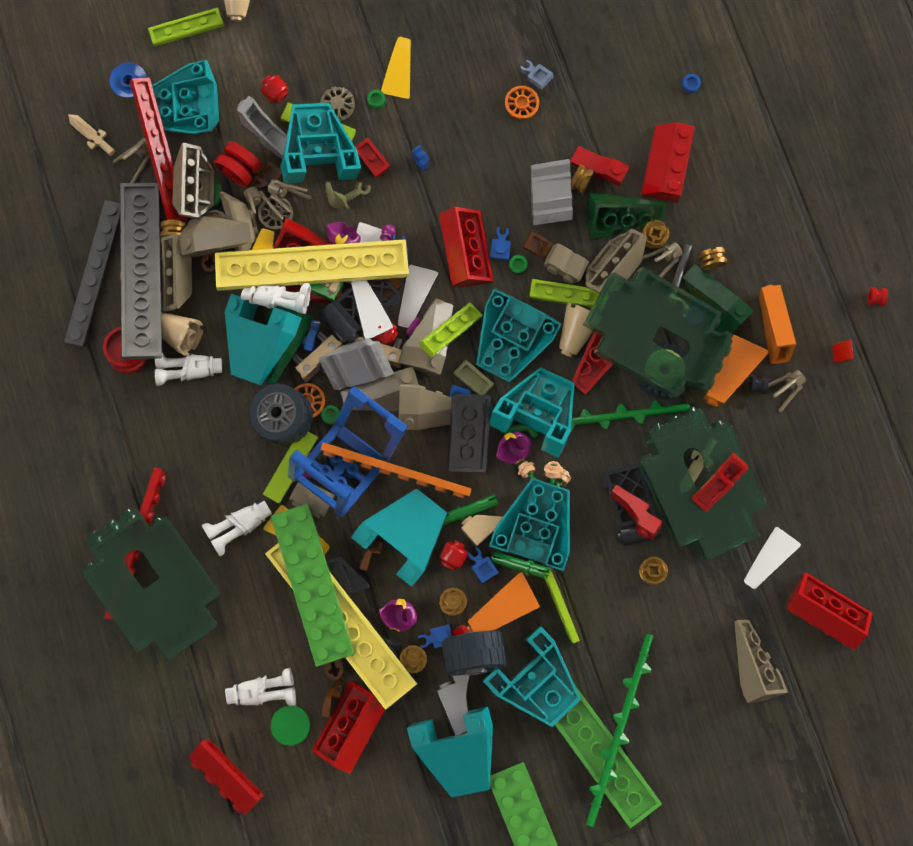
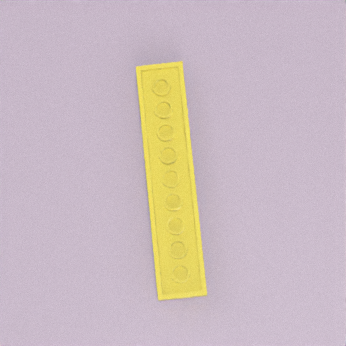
M406 240L215 253L217 291L251 288L252 286L257 288L259 285L290 286L302 285L304 283L318 284L409 277Z
M278 543L265 554L292 588ZM330 573L355 655L346 657V659L386 710L415 687L417 683Z

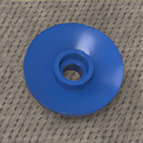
M130 62L122 63L112 71L110 86L118 96L133 98L131 85H127V82L135 78H147L139 65Z

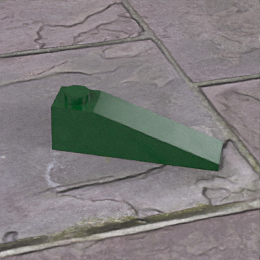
M589 194L586 209L589 237L608 238L613 236L614 233L627 232L637 226L644 227L647 223L655 220L663 221L666 203L611 194Z
M694 265L682 277L689 293L701 309L709 329L722 342L752 314L753 310L742 299L697 265Z
M281 306L275 307L299 316L302 319L294 339L266 378V382L272 384L277 382L306 336L312 316ZM273 308L269 310L265 325H268Z

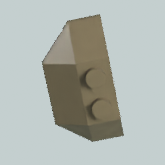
M182 143L173 170V205L180 216L196 219L214 206V169L200 146Z
M219 192L227 220L252 223V220H255L252 210L248 209L246 203L225 192ZM252 223L254 242L237 246L235 251L252 250L259 235L257 226L254 227Z
M630 229L627 233L609 240L586 268L587 288L599 294L618 291L642 262L647 236L634 229Z
M178 234L161 237L160 240L161 310L164 312L179 309L192 294V257L181 256Z

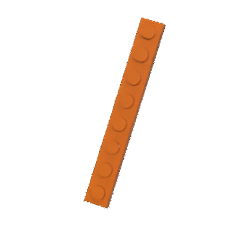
M324 442L320 449L324 451L323 455L334 458L336 454L343 457L342 461L353 464L355 460L361 462V467L372 469V466L380 468L379 472L387 475L394 472L398 474L397 478L409 481V478L417 480L416 484L427 487L429 483L435 485V490L446 492V489L454 491V496L464 498L465 495L470 496L472 490L462 485Z

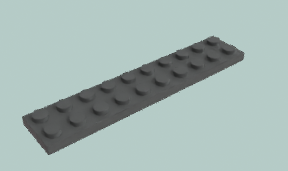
M120 183L122 360L162 359L159 187L157 183Z

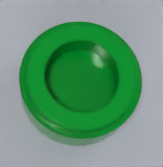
M373 90L368 94L367 103L370 108L378 110L385 105L386 99L382 91Z
M515 255L510 259L509 270L513 274L521 275L527 270L528 263L525 257Z
M333 405L326 406L321 412V418L325 424L334 425L340 411Z

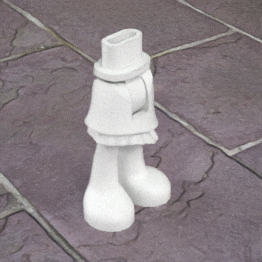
M304 283L299 292H288L285 286L280 287L279 285H259L257 288L252 286L251 288H243L241 300H249L251 304L262 305L269 309L281 306L305 314L310 301L311 286L309 283Z
M162 352V359H155L156 386H161L166 381L181 378L182 382L186 379L189 381L191 379L214 376V373H222V359L213 358V356H210V360L208 356L194 354L183 358H166ZM183 367L181 370H163L166 368Z
M263 501L258 505L254 503L252 506H247L231 513V515H226V520L218 524L204 523L202 527L211 540L222 531L233 525L235 526L233 530L211 541L218 555L222 556L225 553L226 544L243 534L245 536L248 533L250 534L251 531L262 523V520L264 522L265 518L272 513L266 502Z
M291 668L284 669L279 677L267 679V676L263 678L258 677L254 680L236 684L233 688L225 689L227 704L236 703V705L258 706L259 704L263 705V702L286 700L289 706L296 705L294 687L265 692L267 688L292 686L294 679Z

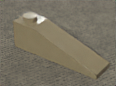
M206 216L189 220L179 236L181 256L200 257L254 242L252 223Z
M437 298L434 300L424 314L420 324L413 330L409 340H406L398 364L409 368L413 367L414 370L429 376L441 375L447 346L430 358L418 344L452 317V304Z
M410 367L396 371L386 378L380 377L355 387L387 411H399L400 385L419 384L414 368ZM352 388L341 391L343 403ZM366 404L363 409L356 407L352 408L353 411L373 410Z
M400 385L399 420L408 426L406 430H421L450 425L452 397L442 395L443 392L440 391L432 392L426 390V387L420 385Z
M734 621L740 685L747 703L761 702L788 693L778 668L774 669L769 661L771 657L768 652L765 653L760 646L761 640L750 621Z

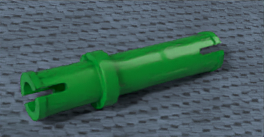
M493 494L462 507L460 505L456 506L457 509L447 512L444 526L460 519L463 521L466 517L499 506L496 495Z
M497 551L493 553V556L497 558L492 557L491 560L493 564L524 572L528 576L534 575L547 579L549 575H546V573H550L549 567L535 564L532 560L525 561Z

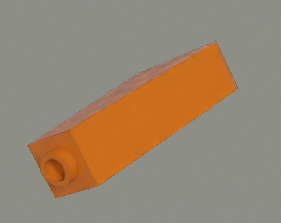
M767 285L761 288L759 302L770 364L788 363L796 346L795 337L781 285Z
M733 335L703 399L707 400V404L713 407H721L763 360L769 350Z
M523 572L517 574L468 620L469 625L466 626L468 632L496 630L540 607Z

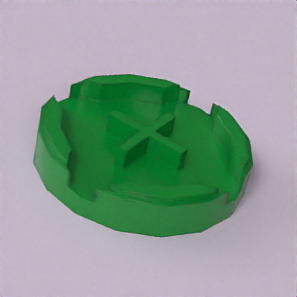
M288 705L282 707L275 712L271 719L272 735L283 745L293 746L299 744L306 739L310 732L311 722L309 716L298 706Z

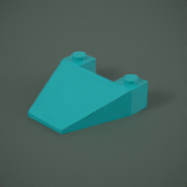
M329 103L293 104L281 162L284 184L303 182L307 172L305 165L335 163L338 180L357 179L361 170L358 151Z
M231 294L225 309L231 375L262 385L294 339L302 318L287 311L273 308L268 325L255 322L253 319L258 305L249 303V300H241L240 296Z
M540 367L500 398L492 412L489 425L506 433L513 420L539 431L546 435L541 450L559 458L571 431L575 383Z
M415 489L363 521L351 538L364 549H369L379 536L385 539L408 558L396 575L412 587L427 569L447 512L420 490Z
M540 626L525 639L538 654L512 680H509L500 669L491 671L482 681L497 697L553 727L581 698L555 641Z
M488 707L470 710L463 715L467 730L465 734L437 739L433 719L413 723L407 728L413 750L451 798L490 789L493 724Z

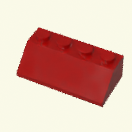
M678 122L655 126L641 193L642 196L678 203L682 193L695 126Z
M453 207L440 213V225L452 286L469 287L494 282L481 212L479 210Z
M806 572L790 596L786 608L794 615L801 617L810 625L819 628L828 636H832L854 651L867 637L873 614Z
M350 681L312 752L332 766L351 774L385 708L372 692Z
M210 739L203 740L189 756L192 760L190 762L197 771L201 769L206 774L204 778L211 785L215 784L220 789L218 792L226 800L229 798L234 803L232 806L239 814L243 812L246 815L265 796Z

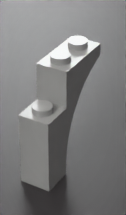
M248 96L237 107L241 124L257 135L264 147L282 159L287 134L262 111L253 98Z
M470 675L453 676L454 684H451L450 681L439 685L440 690L437 691L455 735L467 731L463 715L468 712L466 690Z

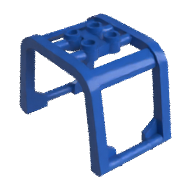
M354 386L349 391L334 426L306 457L296 450L289 458L288 478L294 482L298 481L335 510L334 513L342 517L381 473L379 472L380 468L374 467L365 476L358 471L359 468L356 464L342 461L343 457L335 454L334 458L327 456L330 458V465L334 467L332 471L330 466L321 465L316 461L324 453L323 450H320L322 443L331 444L337 437L359 454L389 462L408 426ZM366 404L386 419L384 426L392 437L382 455L344 427L353 407L363 409ZM344 471L347 478L353 479L355 477L361 482L355 490L342 477ZM306 472L338 496L337 502L302 475Z

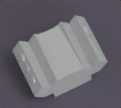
M565 159L531 165L530 186L533 225L572 220L570 160Z
M371 338L339 346L335 351L318 358L334 390L360 385L394 374L380 342L372 341Z

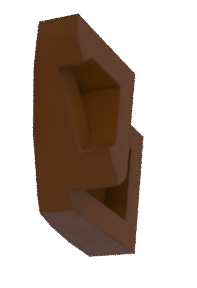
M268 160L259 175H255L247 188H268L273 179L280 180L282 177L281 169Z
M532 230L529 232L522 248L546 260L553 244L552 241L549 242L548 239Z
M378 538L369 547L362 559L359 568L361 571L368 572L373 554L381 555L385 539Z
M336 680L329 690L322 708V717L331 716L333 697L341 698L343 681Z

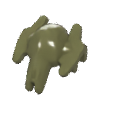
M327 181L325 184L328 202L336 209H343L344 207L347 210L350 209L347 201L360 194L366 195L371 190L370 185H365V189L362 191V183L357 182L353 191L343 195L333 191L330 182Z

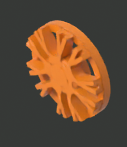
M516 86L507 93L505 108L509 115L517 120L529 119L536 114L539 108V97L530 87ZM525 90L529 91L531 94L529 96L524 95ZM514 92L517 97L513 98L510 95ZM529 104H536V107L533 108ZM514 106L515 109L511 111L509 107Z
M311 383L298 385L294 389L299 391V389L305 387L306 392L303 395L309 400L311 408L315 412L313 418L318 416L325 407V396L322 390ZM309 387H312L311 394L308 393ZM318 390L320 394L314 397L313 393ZM322 398V401L315 402V399ZM318 404L321 405V407L319 408V410H316L314 408V405Z

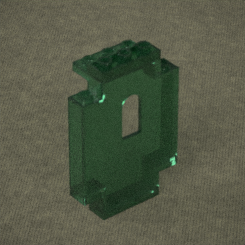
M644 267L637 270L631 282L615 272L610 274L583 323V326L602 336L594 354L672 398L681 396L686 389L685 384L699 392L710 390L715 382L713 380L714 376L723 367L722 361L724 357H727L731 352V344L733 342L731 340L733 334L728 331L719 333L714 330L720 324L721 319L719 317L722 312ZM660 326L688 343L689 351L684 357H678L652 342Z
M694 406L685 410V415L678 417V415H674L668 418L667 423L663 425L657 423L649 427L650 431L646 432L648 439L645 442L647 447L653 448L655 454L653 455L650 452L643 455V460L639 461L638 464L676 546L682 547L695 541L702 558L710 560L760 536L751 514L767 507V503L729 421L722 422V420H718L712 423V427H710L702 408L695 409ZM689 448H696L701 453L711 476L733 452L748 465V470L707 512L692 500V496L703 485L695 487L684 463L683 455Z
M129 508L121 513V519L118 521L112 519L104 525L106 529L100 533L96 530L87 536L89 540L86 541V544L99 562L95 564L93 561L85 566V572L82 574L136 652H139L155 641L166 659L169 660L217 626L205 605L219 596L220 592L167 516L165 518H162V516L156 518L151 522L153 526L149 527L137 508L134 510ZM132 550L141 551L160 577L159 580L144 590L125 563L127 553Z

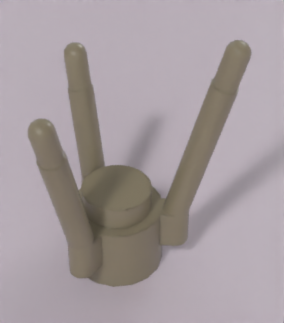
M142 138L136 145L113 160L115 164L120 160L127 159L135 152L141 158L145 156L130 183H135L150 159L145 138Z
M273 179L268 186V192L271 194L270 198L279 203L290 214L293 211L278 197H284L287 192L303 198L311 199V196L302 193L307 192V189L288 183L284 184V182Z
M250 187L244 191L246 203L249 209L252 210L254 217L256 214L255 206H258L261 203V199H263L281 221L283 220V217L266 198L263 191H258L257 187ZM256 218L252 220L254 227L257 226Z
M674 242L671 245H666L643 256L642 260L663 252L654 261L658 262L663 258L667 261L671 260L670 264L651 284L652 287L663 278L674 264L679 262L678 257L683 252L677 243Z
M798 370L793 373L788 372L785 376L768 383V387H771L786 380V385L773 395L774 398L788 388L794 389L780 407L779 412L784 410L797 392L803 388L802 384L806 382L805 376Z

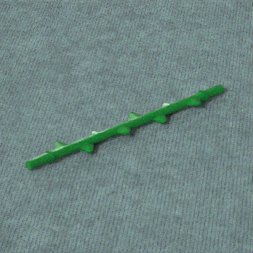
M653 401L650 408L627 411L623 404H619L615 413L591 415L586 409H583L580 417L572 418L570 433L575 425L599 422L603 429H607L610 421L634 418L639 424H643L645 416L668 413L670 415L671 413L690 411L689 403L671 406L669 404L662 407L657 401ZM521 423L510 425L506 433L501 431V434L528 431L533 438H536L539 431Z
M645 635L641 651L638 653L639 658L633 677L623 679L622 681L627 687L628 692L621 713L613 714L617 727L610 749L600 751V755L606 762L599 784L590 786L589 789L594 795V800L591 803L592 806L586 822L587 826L594 827L607 783L617 778L612 770L619 745L629 743V739L623 732L630 709L639 707V703L634 697L641 675L651 673V668L646 664V659L649 657L648 652L653 635Z

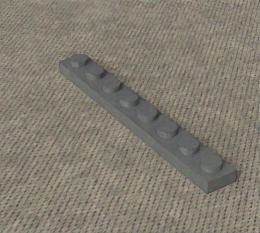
M104 201L64 342L66 344L85 348L121 221L120 203Z

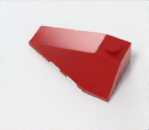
M286 218L272 249L333 244L306 227Z
M608 313L595 327L571 382L575 383V386L586 395L639 337Z

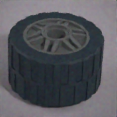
M285 384L268 385L258 391L253 397L252 403H250V424L255 433H258L263 439L278 445H291L307 435L313 422V409L306 396L296 389Z
M500 631L468 632L451 636L442 641L447 675H478L504 668L507 665L502 633Z

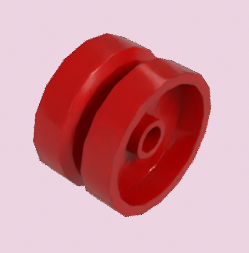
M229 141L223 149L225 155L219 154L213 163L227 178L246 188L253 180L251 174L256 175L263 167L262 163L246 148L236 142Z
M122 327L115 328L106 336L103 344L104 355L114 370L123 374H133L144 368L148 359L122 360Z

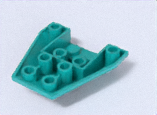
M207 60L189 63L152 85L164 131L191 135L213 131L219 121L218 92L216 81Z
M494 288L485 305L476 365L511 382L554 340L562 323L519 299Z
M532 478L495 527L489 546L564 571L570 553V490Z

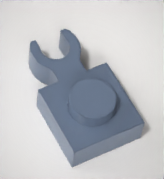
M526 60L528 68L520 66L521 72L528 75V81L541 90L553 78V73L540 64L534 67L531 61Z

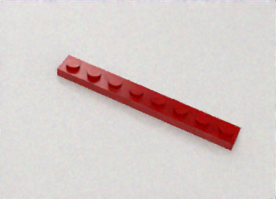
M150 78L132 79L130 85L167 220L187 222L188 217L180 216L173 205L174 165Z
M154 467L104 618L116 621L117 617L121 616L123 610L121 604L123 598L126 599L129 587L127 586L129 580H132L134 577V565L140 559L142 553L140 547L142 542L146 541L148 535L146 529L148 523L151 524L154 512L152 511L154 505H157L159 502L160 494L158 493L160 487H163L166 481L165 471Z

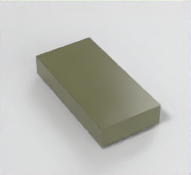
M466 359L453 372V375L476 395H486L494 386L493 382Z

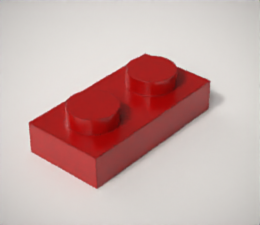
M369 138L355 146L360 160L375 179L390 169L389 163Z

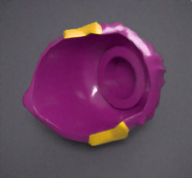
M345 222L326 224L327 238L333 245L360 243L361 237L352 225L347 227Z
M517 431L507 433L499 441L496 457L508 464H518L521 461H525L531 453V439Z
M404 599L391 600L379 609V615L383 623L390 630H397L398 632L408 631L416 623L417 613L411 603Z

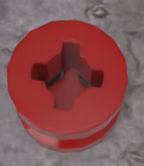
M870 287L867 296L868 305L874 306L877 304L880 307H885L888 299V290L886 288L878 290L875 287Z

